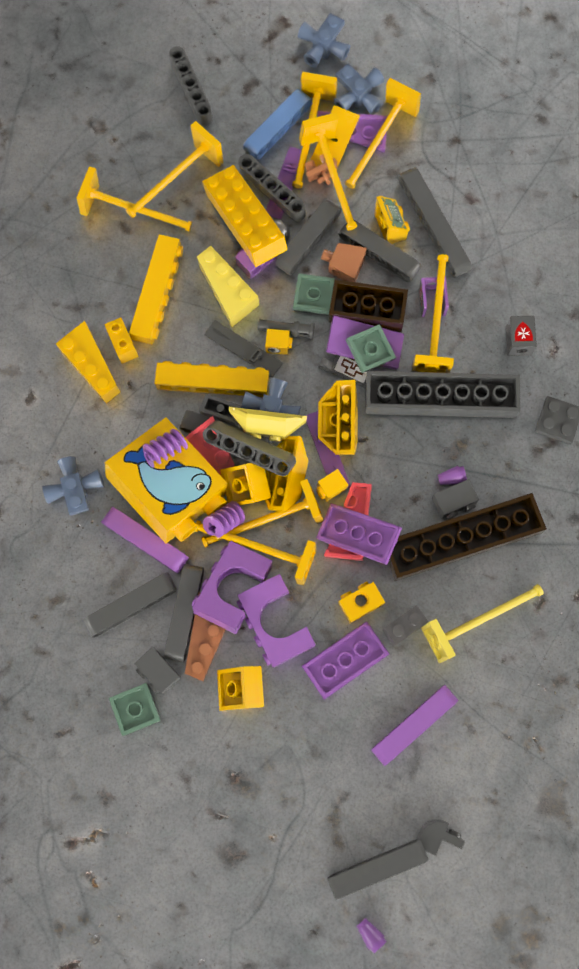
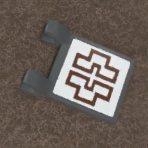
M335 355L333 362L326 358H322L319 369L332 372L347 380H355L356 384L365 387L367 372L361 373L355 359Z

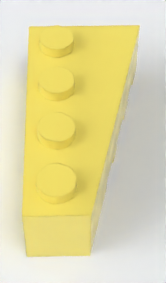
M209 246L197 256L199 267L231 327L235 326L259 306L258 295L212 246Z

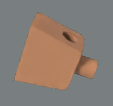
M338 243L334 252L324 249L321 260L330 262V274L343 281L356 282L366 258L367 248Z

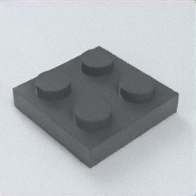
M547 396L535 432L572 444L579 425V406Z

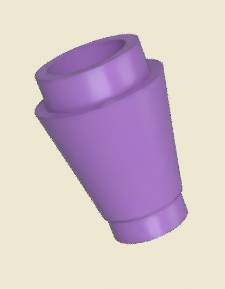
M457 465L438 474L440 486L459 484L467 480L464 466L459 467Z
M366 918L356 926L368 950L371 949L373 953L386 943V940L383 938L384 935Z

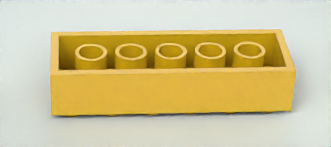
M234 165L202 181L207 197L255 267L288 250L285 236Z

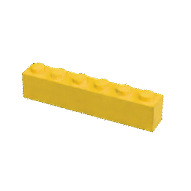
M158 235L129 331L133 341L153 345L154 340H157L159 336L158 326L164 319L163 309L164 306L168 305L169 289L172 290L173 276L174 273H177L179 267L178 259L183 255V246H181L180 239Z
M163 361L162 363L157 362L154 384L157 390L244 396L247 391L257 397H263L268 395L270 376L269 370L261 367L255 369H247L244 366L229 368L226 365L215 367L205 363L192 365L188 362L174 364L171 361Z

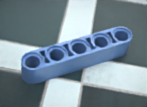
M296 89L245 141L243 149L255 159H261L308 111L313 99L300 89Z

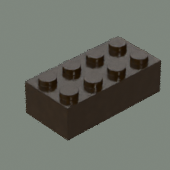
M334 280L329 323L332 322L333 316H338L372 326L380 324L381 328L402 332L408 289Z

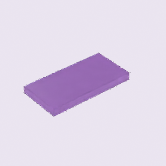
M333 316L326 352L354 359L345 340L374 326ZM382 328L396 358L381 366L397 370L399 368L404 334Z
M330 503L316 539L387 565L402 528Z
M366 621L302 665V668L325 700L388 656L389 652Z

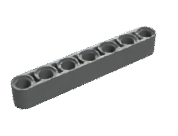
M414 167L398 175L400 185L438 253L449 256L446 267L452 277L456 278L471 271L472 266L468 256L419 170Z

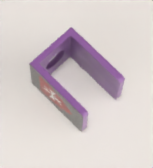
M437 277L421 278L419 285L421 317H425L427 310L425 290H436ZM446 277L442 300L443 316H446L449 308Z

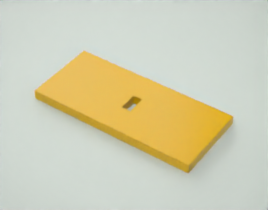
M334 105L330 114L337 112L339 117L334 137L338 141H332V138L326 139L332 158L336 159L338 167L360 115ZM319 141L310 161H314L316 167L322 164L319 157L323 152Z

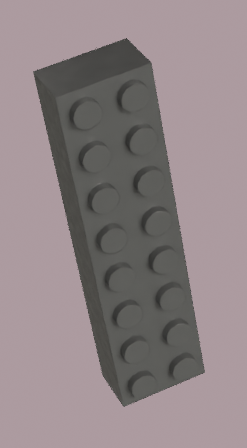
M367 371L365 414L516 418L520 413V375Z

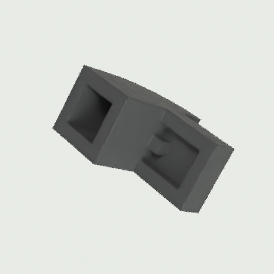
M443 820L427 822L420 829L416 838H420L425 851L435 856L442 840L460 849L463 848L465 843L460 838L462 834L452 829L449 832L446 831L449 823Z

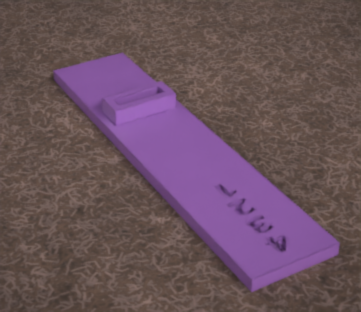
M289 146L278 179L292 191V182L296 177L301 149ZM271 199L269 200L266 211L270 217L282 219L284 211Z
M318 411L305 415L307 416L306 423L326 476L338 469L348 483L347 488H350L351 485L340 456L335 455L318 439Z

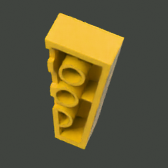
M85 321L55 343L61 353L106 404L120 393Z

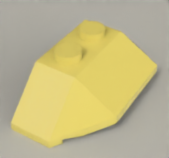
M229 407L230 414L245 433L261 439V436L269 437L270 441L276 442L286 439L304 425L307 416Z

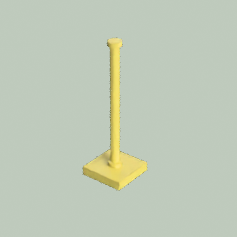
M536 584L533 586V589L446 633L443 632L437 619L421 627V630L440 664L456 656L449 640L535 596L543 595V590L540 585Z

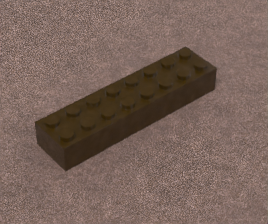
M530 493L400 535L388 563L394 580L398 581L542 534L547 528L534 495Z

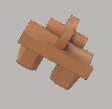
M323 154L319 157L322 162L320 166L316 167L313 160L305 163L306 176L309 183L317 180L318 184L324 181L326 185L330 184L329 178H331ZM333 158L335 167L337 169V161L335 158Z

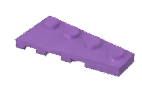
M318 111L317 117L328 115L331 112ZM358 114L360 118L350 142L369 147L387 116ZM386 133L376 148V150L384 153L386 145Z

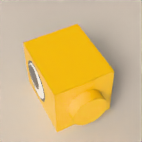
M267 329L266 352L288 355V349H292L293 338L290 337L289 331Z

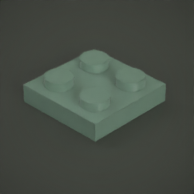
M298 273L293 310L329 315L335 278Z
M380 324L345 340L361 373H365L396 358Z
M148 683L109 698L122 736L161 721Z

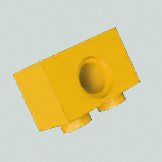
M122 317L104 324L122 364L139 357Z
M337 469L318 481L316 492L321 500L325 499L328 502L344 492L348 487V483Z
M368 581L357 587L359 590L351 593V591H348L340 596L341 600L338 603L349 623L385 604L374 582L370 584ZM358 596L364 597L366 604L364 606L357 605L355 598Z

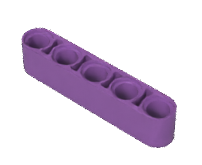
M111 507L101 521L109 529L177 574L189 559L184 553L169 543L165 544L160 537L114 507Z
M443 685L377 743L371 751L386 766L454 706L458 699L446 685Z

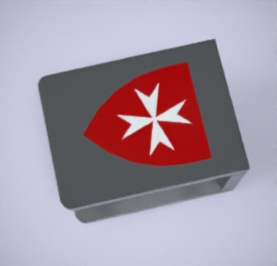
M511 316L510 324L505 327L507 356H531L537 347L535 317Z

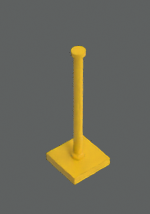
M302 71V92L313 98L309 119L316 118L320 99L334 102V99L337 98L336 77ZM310 144L302 146L296 177L292 182V186L298 189L303 186L302 178Z
M389 78L386 83V102L392 105L393 108L350 179L346 180L345 185L348 188L354 189L356 186L355 182L399 110L414 117L417 116L420 109L421 93Z
M336 112L304 120L301 125L300 144L303 146L319 141L347 222L346 228L347 230H353L357 228V223L353 220L326 139L335 137L339 121L338 114Z
M197 121L191 124L193 142L197 149L131 208L128 207L126 212L129 216L134 218L143 206L200 155L204 154L217 167H220L224 163L221 143Z
M89 166L76 197L81 215L88 216L95 198L126 209L134 205V203L99 192L96 168ZM142 207L138 211V213L185 228L188 232H190L193 222L190 220L187 222L146 207Z
M445 254L437 256L439 264L430 355L416 354L411 371L450 373L454 364V358L437 356L446 262L449 258Z
M308 479L300 481L306 497L302 502L294 504L287 511H275L238 525L228 533L236 535L305 508L307 510L310 509L317 524L322 523L324 519L312 486ZM213 535L201 537L205 548L209 547V544L222 540V538Z
M197 520L196 524L198 527L195 532L201 531L206 533L202 521ZM226 533L219 537L297 564L298 569L295 580L297 584L303 586L317 551L316 542L310 540L307 541L303 555L296 556L231 533Z

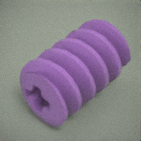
M171 429L170 433L165 432L163 437L158 436L156 440H151L149 444L145 443L143 445V453L148 464L154 468L153 461L160 465L161 457L167 461L168 453L174 457V450L181 453V446L187 450L188 445L178 430Z
M231 501L204 518V531L209 535L222 537L234 529V527L243 523L245 514L237 502Z

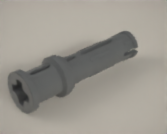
M259 319L258 331H267V329L288 330L289 334L295 338L302 336L313 340L315 323L309 325L301 324L299 321L286 323Z

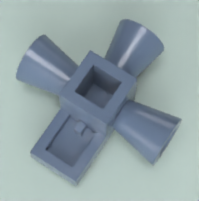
M330 13L318 31L307 22L301 25L298 39L312 42V48L303 56L304 61L313 68L318 67L321 57L327 60L331 53L342 62L347 58L351 45L336 41L337 35L345 25V20Z
M348 63L335 73L337 80L347 89L346 94L334 99L336 106L349 110L352 105L357 109L365 105L371 115L376 114L381 109L383 101L371 94L372 88L384 83V77L379 69L373 68L364 79Z
M270 378L269 396L264 395L263 399L246 391L242 401V408L294 415H300L301 406L283 404V400L280 398L288 383L277 378Z
M69 456L59 459L57 463L64 477L60 478L61 484L42 486L46 502L50 504L64 496L69 515L72 516L88 511L89 506L86 499L88 493L86 489L104 487L100 470L97 469L82 477L77 473L76 457Z

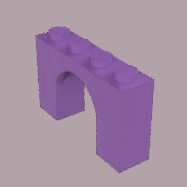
M230 541L228 546L225 545L223 547L219 562H215L212 566V574L209 579L206 578L201 587L203 590L199 596H195L192 606L194 614L237 634L245 619V612L226 603L219 597V584L225 577L234 573L245 574L262 583L266 580L273 565L272 560Z
M280 574L238 594L239 600L236 601L239 609L245 611L248 616L245 621L249 629L254 628L257 634L254 636L258 647L263 646L265 650L263 657L267 666L271 664L273 668L316 646L307 627L285 638L272 637L263 630L261 615L265 607L289 594Z

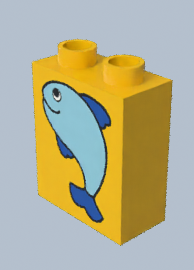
M167 417L105 461L106 478L165 544L174 537L180 542L184 541L197 529L198 525L194 522L204 513L209 516L225 506L227 501L224 499L228 484L185 437L184 439L188 445L187 450L181 446L182 452L178 453L174 450V457L168 453L167 461L161 457L160 465L156 461H153L154 468L148 464L143 453V445L145 443L149 444L151 440H156L158 436L163 437V434L165 432L170 433L171 429L178 430Z

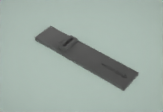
M214 320L204 334L254 367L269 370V376L272 378L283 364V362Z

